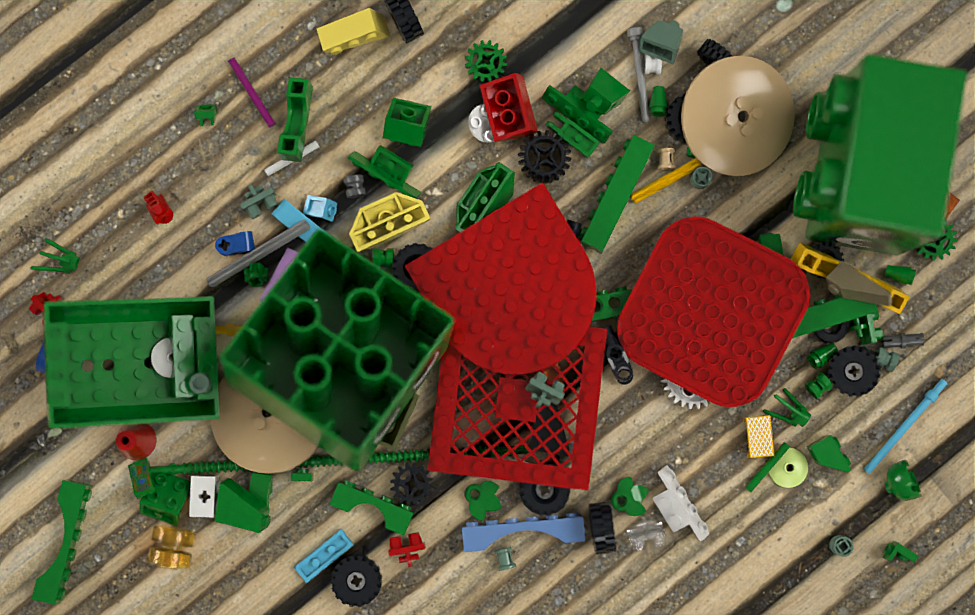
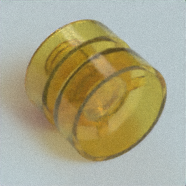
M154 526L151 540L162 544V546L150 547L147 561L157 564L159 567L169 569L190 568L192 554L182 550V547H194L196 532L174 527Z

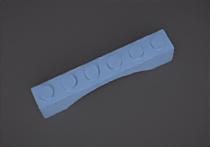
M578 512L566 513V517L558 518V514L546 515V519L538 520V516L526 517V521H518V518L506 519V523H498V520H488L484 525H478V522H466V526H462L464 552L483 551L500 537L523 530L548 533L564 543L585 541L583 516H578Z

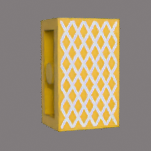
M770 416L743 418L747 429L749 449L747 458L774 456Z

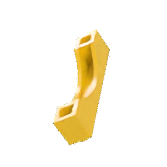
M799 242L790 258L800 268L824 278L842 262ZM854 268L891 293L892 304L890 306H881L901 314L910 298L909 295L889 283Z

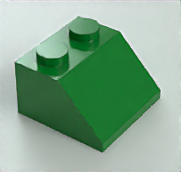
M393 98L385 118L383 138L393 142L421 147L432 106Z

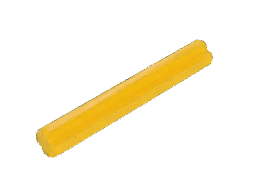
M695 158L635 191L630 197L637 204L694 172L697 168L702 167V164Z

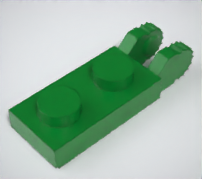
M555 111L553 116L564 124L563 127L560 129L550 121H547L545 125L551 131L557 133L558 137L562 136L563 141L567 142L588 159L598 147L600 141L572 120L565 118Z

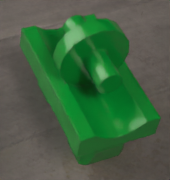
M878 312L853 319L855 326L849 327L850 331L856 330L857 338L860 337L861 345L875 343L878 339L883 338L882 329L874 328L873 321L879 319Z

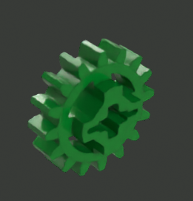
M481 40L480 46L474 43V50L468 49L470 56H465V60L468 61L465 64V68H470L468 75L474 74V81L480 78L483 84L485 79L490 82L492 78L495 80L499 79L498 74L504 75L502 68H507V63L503 61L507 60V56L502 55L504 53L503 48L498 50V43L492 46L491 40L487 44H484L483 40ZM477 55L478 61L473 65V58ZM483 59L489 60V65L483 64ZM499 59V66L495 69L494 63Z
M946 219L944 222V229L946 231H943L942 236L936 240L937 242L931 241L919 246L920 248L917 252L919 254L924 252V258L927 259L931 255V260L935 261L936 256L942 260L943 254L951 255L949 252L950 248L956 249L952 244L953 242H958V239L953 237V235L957 234V231L951 230L953 224L946 225ZM948 240L946 246L943 248L944 242ZM925 246H932L935 252L928 251Z

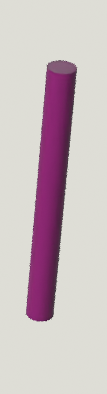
M231 58L228 63L269 128L274 126L276 123L235 58Z

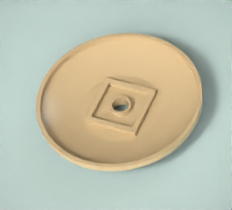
M748 56L722 58L705 67L690 84L683 100L681 112L682 131L693 155L707 168L729 176L750 175L771 165L786 148L793 131L795 119L793 98L783 77L766 62ZM740 111H744L746 114V119L743 122H740L738 119Z
M226 376L221 380L218 385L220 419L210 420L212 432L218 446L231 461L257 473H280L299 466L318 449L317 445L275 416L264 417V409L231 387L227 382Z

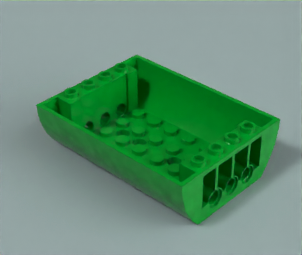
M214 296L44 302L43 334L46 407L49 429L220 419ZM193 315L195 374L204 373L211 379L209 391L203 394L196 393V397L171 398V379L161 376L154 368L148 369L144 365V360L151 357L155 345L161 340L169 338L168 317ZM106 359L114 362V368L110 371L103 368L102 364ZM85 360H90L93 363V369L89 372L84 371L81 367L82 362Z

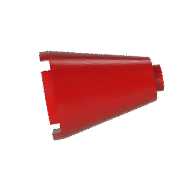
M148 423L124 424L116 437V445L119 452L130 460H141L148 457L154 451L157 443L154 429Z

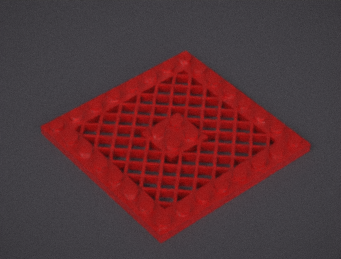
M589 327L587 333L575 348L582 357L574 363L568 357H565L570 366L563 372L555 364L553 365L559 375L551 381L547 378L546 385L552 386L554 381L562 377L568 385L564 388L563 393L570 388L577 397L570 403H567L563 398L562 402L566 406L558 412L550 405L549 408L554 415L547 421L539 414L546 405L541 406L537 410V407H535L537 401L531 398L533 393L525 390L528 382L531 380L527 374H523L527 380L513 379L517 375L512 374L510 376L505 374L507 378L500 377L498 384L492 377L497 372L493 371L490 374L487 369L480 366L470 371L464 364L468 359L465 357L462 360L463 355L449 341L448 348L441 357L428 471L589 491L607 329ZM578 346L585 347L584 354ZM583 360L581 375V373L577 370L575 365H577L580 361ZM462 365L468 374L460 379ZM482 368L487 377L478 382L473 373ZM549 368L543 369L539 372L543 373ZM573 368L579 377L570 384L564 374ZM471 377L476 386L467 391L462 382ZM491 379L496 388L487 393L481 385ZM581 380L580 393L578 394L573 385ZM460 386L465 394L457 400ZM477 388L485 395L478 402L470 395ZM496 391H498L497 404L490 397ZM468 396L474 405L465 411L459 403ZM488 399L494 408L485 414L479 405ZM579 400L576 415L570 406ZM456 406L463 413L457 419H455ZM477 408L482 417L474 423L468 413ZM568 408L574 418L565 424L559 414ZM496 410L495 418L503 419L494 425L488 416ZM537 415L543 424L534 430L528 422H536ZM463 417H466L471 423V426L465 431H462L457 424ZM557 417L563 427L554 433L548 423ZM486 419L492 428L483 434L476 425ZM508 419L522 422L514 428ZM576 420L574 435L568 426ZM505 421L511 428V431L502 436L497 427ZM526 424L532 433L523 439L516 430ZM455 426L460 434L453 439V431ZM546 426L552 435L545 441H542L537 432ZM472 428L480 435L474 442H471L465 435ZM566 429L572 438L563 444L557 437V434ZM494 430L500 439L491 445L485 436ZM514 432L520 442L512 448L505 439ZM534 435L541 444L531 450L525 441ZM463 436L469 446L460 451L454 443ZM554 437L560 444V447L552 453L545 444ZM483 439L489 448L480 454L474 445ZM574 440L573 453L571 455L565 446ZM503 441L509 451L500 456L494 447ZM521 444L529 451L522 459L514 451ZM543 446L549 456L540 461L534 452ZM451 447H453L458 454L451 453ZM472 448L477 456L464 455V453ZM561 449H564L570 458L560 464L554 455ZM492 450L497 458L483 456ZM512 453L517 461L505 460L504 458ZM532 455L537 463L523 461ZM552 457L558 466L545 465L544 463ZM571 461V468L563 467Z

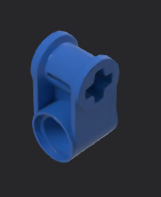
M252 231L219 237L216 240L215 248L223 256L247 254L255 249ZM223 242H226L228 245H230L227 247L226 251H224V249L221 248V246L224 245Z

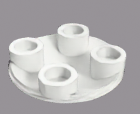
M485 104L479 105L470 113L468 120L470 131L478 140L492 143L494 139Z

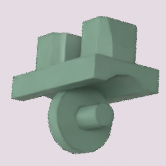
M250 184L248 186L251 191L244 194L248 200L240 204L241 208L252 219H255L262 215L258 205L265 203L268 210L278 206L275 197L277 195L272 187L263 191L262 185L255 188L253 184Z
M537 372L534 378H531L525 390L533 393L531 398L537 401L535 406L537 408H540L542 404L549 407L551 403L558 406L565 395L563 394L564 384L554 381L551 387L545 385L547 376L541 372Z

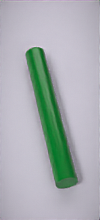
M783 442L774 453V456L770 457L745 488L752 492L790 446Z

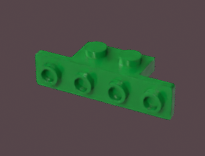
M549 85L541 98L605 144L613 130L598 120L602 115L597 110L591 112L587 109V102L583 100L585 92L574 85L565 96Z
M382 145L377 148L371 160L356 151L349 155L348 159L352 161L354 166L365 169L370 176L376 179H381L389 188L397 189L402 194L415 199L420 196L421 191L405 182L414 165Z

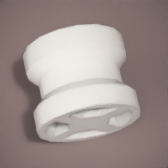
M645 55L644 74L655 73L660 75L662 60Z

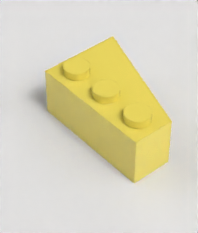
M371 8L317 28L323 51L331 55L339 54L345 49L390 37L384 14Z

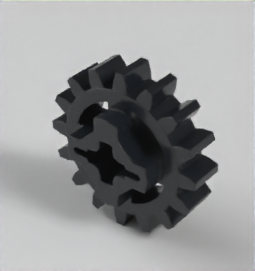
M416 462L413 463L412 467L405 463V469L399 466L398 470L400 472H393L396 478L390 480L394 484V487L390 488V490L396 491V494L393 496L394 498L398 496L401 498L399 503L406 500L407 506H410L411 502L414 501V504L417 506L418 500L425 502L424 496L431 495L428 489H433L434 487L429 485L433 478L427 477L430 471L424 472V465L417 468ZM410 471L406 479H400L404 472ZM417 472L424 477L425 482H421L418 479ZM412 475H414L413 479L417 486L413 487L410 494V487L406 485V482H409ZM399 486L406 490V496L401 493ZM418 489L424 490L421 495L414 497L415 491Z

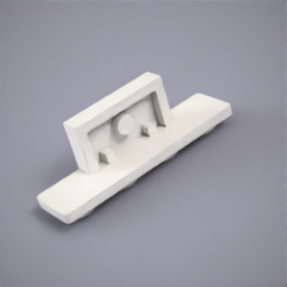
M668 465L664 466L658 471V474L667 489L655 495L652 499L673 533L690 525L699 541L704 540L709 535L706 523L701 520L697 514L696 507L689 501L685 489L676 480L674 471Z

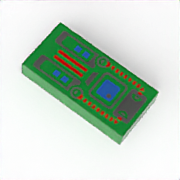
M147 457L128 465L134 495L137 499L156 491L150 462Z

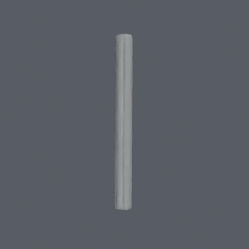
M306 220L300 221L206 279L209 286L215 287L250 266L251 263H255L310 230L309 223Z

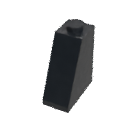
M550 404L556 412L559 411L557 405ZM548 406L539 412L545 421L554 415ZM537 415L536 422H533L534 430L543 424ZM557 417L548 423L554 433L563 427ZM546 426L537 432L542 441H545L552 435ZM564 430L557 434V437L564 444L567 442ZM534 435L530 440L531 450L541 444ZM554 437L545 444L552 453L560 447V444ZM543 446L537 450L548 453ZM561 449L558 453H556L558 455L568 456L564 449Z

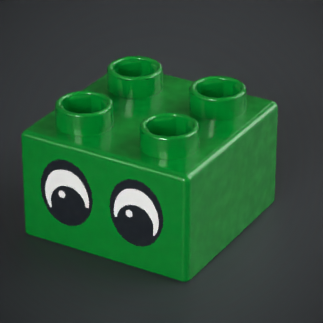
M867 54L846 75L834 74L829 82L826 93H815L808 112L806 137L811 140L820 141L818 160L814 172L805 170L801 173L793 204L794 216L808 220L806 228V238L808 240L822 243L829 242V244L834 243L838 246L898 256L942 236L967 71Z
M318 229L312 234L221 353L220 360L227 382L231 387L353 471H359L447 350L454 320L452 316L324 230Z

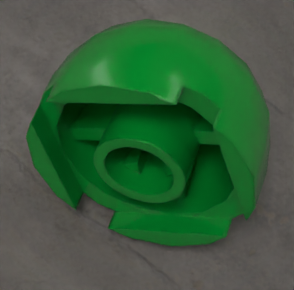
M906 459L893 464L888 469L886 474L887 482H884L887 492L889 494L893 493L897 499L903 501L922 497L919 493L921 490L914 472L908 471L907 466L910 465Z

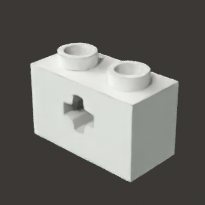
M191 476L189 517H215L221 483L219 476ZM206 491L207 495H210V499L207 500L202 498V494H205Z

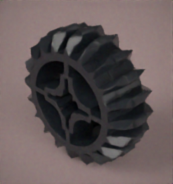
M548 130L545 131V136H542L541 131H538L537 138L534 134H530L532 141L524 139V143L527 146L520 145V149L524 152L518 153V157L524 159L519 160L518 163L519 165H525L521 168L522 172L529 171L526 175L527 178H530L532 174L534 175L533 182H536L539 177L541 178L540 183H544L545 178H547L548 183L551 184L552 177L558 181L560 179L558 173L562 176L566 174L562 168L569 169L570 167L565 162H571V157L565 155H569L571 150H564L568 143L561 144L562 136L556 140L557 133L555 132L550 137L548 136ZM543 142L552 144L545 149L536 146V144ZM556 148L561 155L559 165L555 163L556 161L552 157ZM530 150H532L537 157V161L533 166L530 164L528 159V153ZM549 153L548 159H550V161L547 160V159H544L543 161L540 162V159H541V155H540V154L546 155V154ZM542 166H548L554 169L550 172L538 171V169H540Z

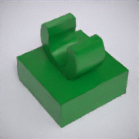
M197 105L194 115L195 119H199L200 126L204 125L205 118L210 120L211 126L214 125L217 105Z

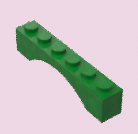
M69 479L62 480L57 500L64 518L63 543L54 563L43 575L36 579L32 600L52 605L59 604L64 600L66 595L65 583L71 576L70 564L71 561H74L77 552L74 548L76 541L80 540L82 533L80 525L81 522H84L87 510H85L86 502L90 501L92 495L91 485Z

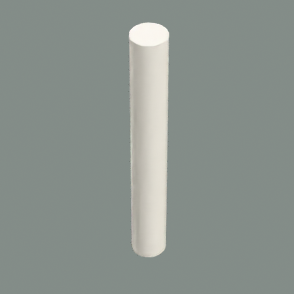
M316 140L304 147L303 156L319 148ZM280 160L264 170L270 176L294 161Z

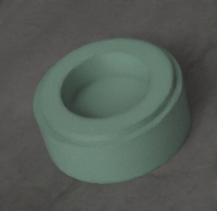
M197 373L190 379V388L197 394L206 393L211 388V379L204 373Z

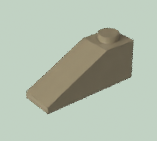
M844 261L826 277L827 288L834 295L838 294L845 299L885 306L892 304L891 293Z

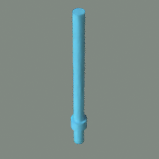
M941 379L932 390L929 389L922 402L865 466L864 471L870 474L925 409L939 398L938 394L948 384L945 380Z

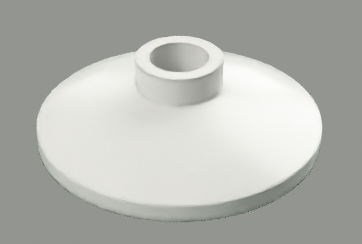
M169 338L158 342L151 353L153 368L158 374L167 378H171L173 361L169 360V355L172 354Z

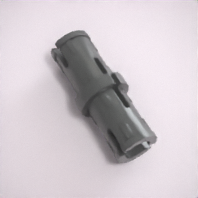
M900 333L894 336H883L881 338L882 348L900 347L905 349L906 346H924V339H922L924 335L923 333L907 335Z

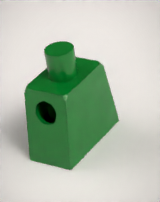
M600 68L587 88L583 100L587 102L586 107L589 111L595 112L597 110L605 115L619 106L630 90L604 69Z

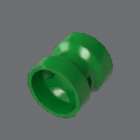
M374 248L373 264L379 268L381 266L392 268L394 249L387 248L384 251L380 248Z
M822 372L818 373L813 381L809 380L805 383V387L816 400L822 397V393L833 388L830 380Z

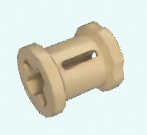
M657 149L659 154L658 170H674L673 153H675V149Z

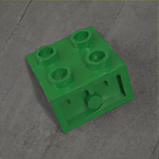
M153 474L156 491L141 498L139 513L177 527L180 522L181 509L190 492L191 481L171 474Z

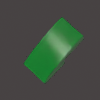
M252 472L249 493L269 507V495L273 490V474Z

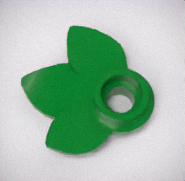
M626 477L618 483L617 491L612 494L610 499L611 505L614 509L625 511L630 516L643 515L646 513V509L640 502L645 499L649 489L641 485L633 486L632 478ZM618 497H623V504L617 503Z
M485 481L480 485L471 484L466 488L465 498L469 502V511L476 519L483 521L486 511L501 509L500 500L495 495L499 485L492 481ZM471 491H478V496L476 498H473L471 496Z

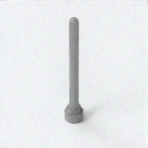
M635 27L627 29V35L633 44L641 118L643 122H648L649 110L642 53L639 52L643 28Z

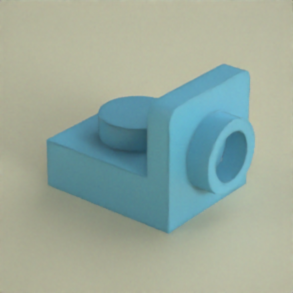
M307 195L303 214L333 221L337 211V202L328 198Z

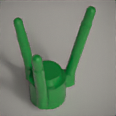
M45 238V242L65 254H62L61 257L40 251L39 254L60 261L59 265L62 267H30L31 270L70 274L71 271L75 272L77 270L80 257L76 256L77 253L71 252Z
M786 388L783 389V392L797 407H793L777 394L774 395V398L792 411L790 414L792 419L766 409L763 410V413L786 421L795 427L797 424L804 427L811 418L807 408Z

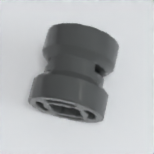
M352 175L344 178V184L347 186V198H359L366 195L362 184L364 182L363 175Z

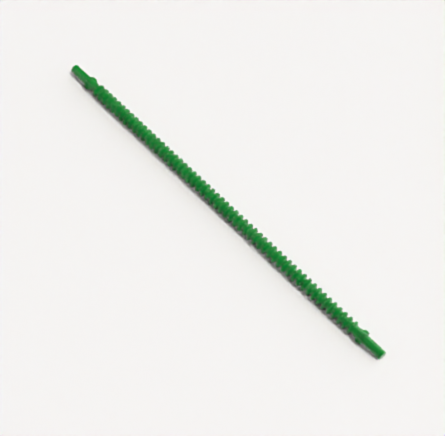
M485 445V448L479 446L476 449L482 454L488 447ZM497 445L494 447L499 455H504L509 451L507 446L499 447ZM524 445L514 450L516 454L529 453ZM451 447V453H456V454H458V453H457L455 450H453L452 447ZM417 449L415 452H412V450L406 452L404 450L402 453L400 450H398V453L386 451L385 454L382 451L380 454L375 452L367 462L369 464H372V462L377 464L380 461L383 464L384 461L395 463L396 460L399 463L401 460H404V462L416 460L418 462V459L422 461L427 459L429 461L430 450L424 451L421 449L420 452ZM469 449L464 453V455L477 456L473 449ZM491 450L484 456L488 457V455H491L493 458L495 454ZM323 454L322 457H319V455L313 457L312 455L300 464L299 467L305 466L308 468L309 465L312 468L314 465H317V467L323 465L325 467L326 464L331 467V464H334V466L340 464L342 466L343 463L330 454L328 457H325ZM219 460L217 463L215 461H212V463L206 461L204 464L201 461L200 464L189 462L186 465L184 462L182 465L170 463L168 466L150 467L152 474L170 473L171 475L178 473L186 475V472H189L190 475L192 472L203 474L204 471L207 474L210 471L212 473H215V471L220 473L221 470L225 473L227 470L238 472L239 469L243 472L245 469L231 460L229 462L224 460L223 463Z

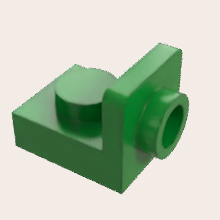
M896 541L888 543L883 551V558L890 562L896 553V557L905 563L908 560L915 563L918 558L917 554Z

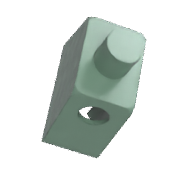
M660 20L656 21L641 36L639 52L674 64L681 45L683 29L679 28L680 25L675 20H671L669 23Z

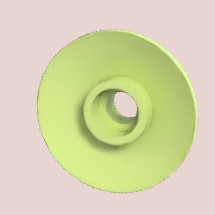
M789 448L769 471V475L777 485L792 488L805 480L808 473V463L800 451ZM788 464H791L793 466V469L790 472L786 470V466Z

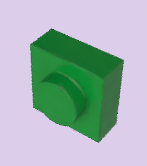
M297 469L296 472L291 473V481L312 482L314 478V473H309V469Z

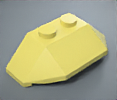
M395 192L360 208L349 235L357 252L378 247L411 232L431 218L422 200Z

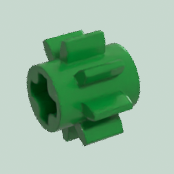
M251 263L249 268L244 269V282H248L252 287L262 286L263 281L268 282V268H264L261 263Z

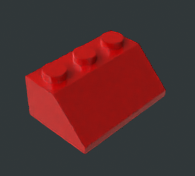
M513 73L480 85L494 142L519 139L538 132L523 75Z

